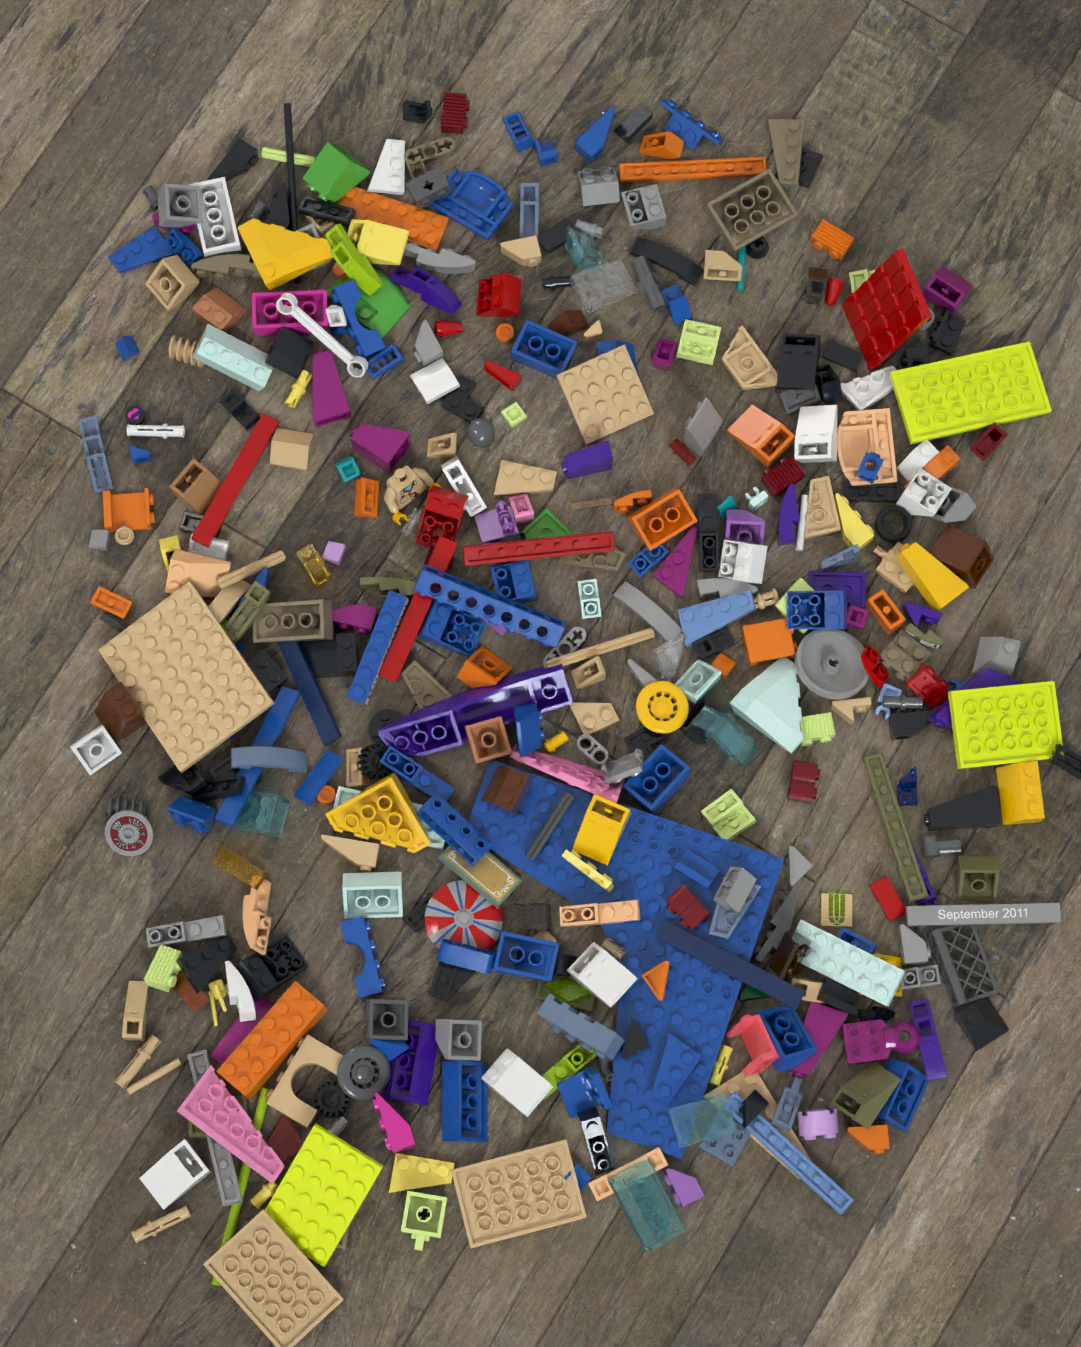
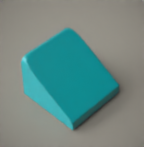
M348 456L335 463L344 483L361 475L352 456Z
M728 496L717 506V515L724 522L726 519V509L738 510L732 496Z

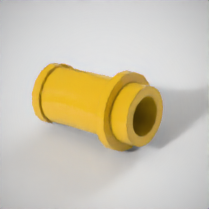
M560 731L551 739H546L543 745L549 753H554L556 748L569 741L563 731Z

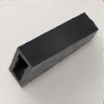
M991 786L929 808L926 814H924V825L928 827V831L998 827L1000 825L997 786Z

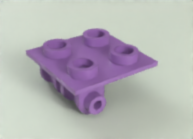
M502 500L496 503L495 510L474 515L482 544L519 534L511 506H507Z

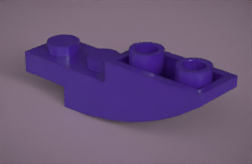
M398 266L390 273L389 280L396 282L398 285L405 286L416 293H420V300L430 306L437 307L452 315L462 307L461 301L445 284L419 267H415L411 271Z
M924 999L911 1002L909 1007L913 1023L920 1033L919 1047L928 1082L946 1078L947 1072L929 1001Z

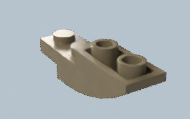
M218 255L199 260L191 266L193 274L200 278L209 276L219 281L224 279L230 280V275L233 273L239 277L247 275L254 279H262L255 263H252L250 255Z

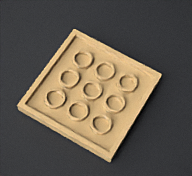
M621 345L556 375L585 444H589L654 414L625 345Z

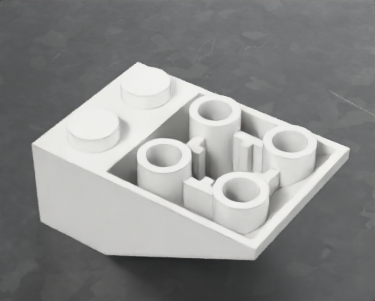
M838 405L800 407L795 436L796 461L800 463L837 461Z
M595 942L567 969L578 984L609 1007H612L638 979Z
M184 1139L139 1179L164 1210L210 1174L211 1171L189 1142Z

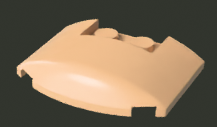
M890 408L848 411L843 414V419L837 432V454L841 469L852 486L871 485V483L855 477L866 452L877 453L883 459L873 484L897 482ZM868 462L865 464L868 470L875 469L872 463Z

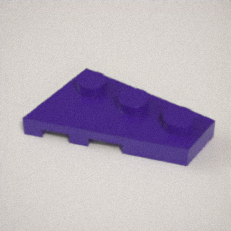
M808 572V585L815 591H847V605L866 610V572Z

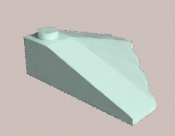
M787 657L779 658L742 688L732 699L730 705L735 714L792 754L804 740L803 731H800L802 710L798 705V698H801L800 684L797 683L796 674L798 673L795 663Z

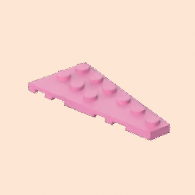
M517 744L514 745L510 755L517 762L525 763L559 778L569 785L577 786L614 803H617L625 778H623L619 783L607 785L604 771L536 750L524 757H520Z
M210 1065L177 1112L270 1183H273L285 1165L274 1150L268 1147L262 1138L261 1132L255 1129L250 1117L237 1099L231 1096L225 1088L226 1084L217 1077L214 1072L215 1069Z

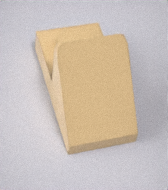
M871 697L832 701L830 707L831 710L850 725H853V710L856 713L866 712L872 705Z

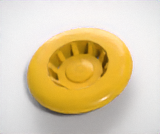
M655 681L646 685L640 691L636 700V712L641 723L649 730L661 734L671 733L685 723L689 713V703L685 693L677 685L667 681Z

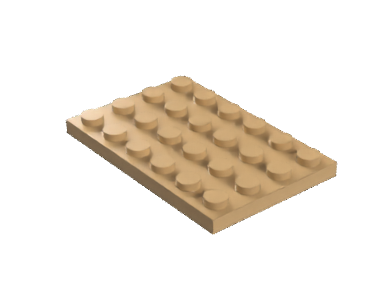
M567 1139L451 1170L470 1249L587 1218ZM571 1171V1175L565 1180L564 1178Z
M265 1209L258 1213L203 1264L276 1347H293L344 1300Z

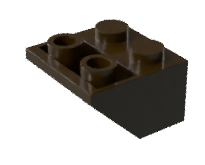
M793 930L786 931L769 967L782 980L798 975L803 967L801 963L804 957L806 958L810 953L811 947L809 946L812 941Z

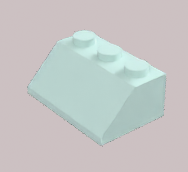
M402 872L343 873L344 919H353L361 916L364 918L403 917Z

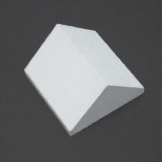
M100 725L70 746L90 775L122 754L103 725Z

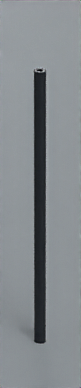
M285 103L284 120L291 231L294 232L298 230L292 113L291 104ZM301 275L293 279L294 283H301Z

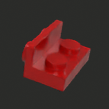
M921 663L919 665L920 670L908 679L906 683L919 697H922L925 703L933 708L948 697L949 691L947 687L949 685L942 677L939 679L936 676V672L930 665L926 666L924 663Z

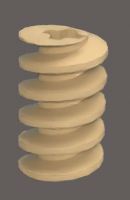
M172 336L168 347L170 359L175 357L177 361L183 359L184 363L190 362L193 366L198 364L200 368L205 365L192 358L197 348L196 341L191 346L189 339L184 344L182 337L176 341V336Z

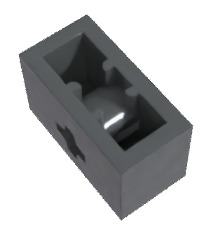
M440 167L406 183L408 192L417 208L427 207L432 201L438 198L442 199L451 192L450 185Z

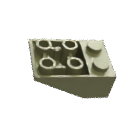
M873 1062L841 1086L830 1104L869 1129L901 1079L876 1062Z

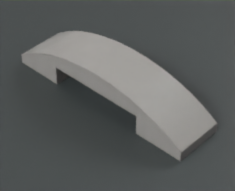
M625 581L613 594V597L626 608L629 607L656 630V633L669 645L682 632V629L670 616Z

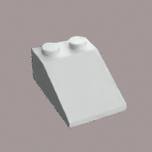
M508 1048L481 1077L493 1091L526 1117L531 1114L553 1088L547 1080Z

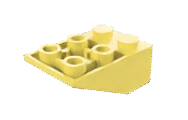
M352 219L347 235L359 254H365L370 264L400 265L409 231L370 220Z

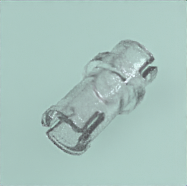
M413 508V511L407 515L408 519L399 531L408 538L411 537L417 524L421 523L423 512L421 510L417 511V508Z

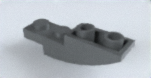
M793 890L789 894L785 892L779 901L782 903L779 910L775 908L768 917L771 919L769 925L775 929L772 930L770 928L764 937L767 940L764 946L759 945L753 953L756 956L754 961L759 965L770 950L776 952L784 933L791 928L796 902L795 891Z

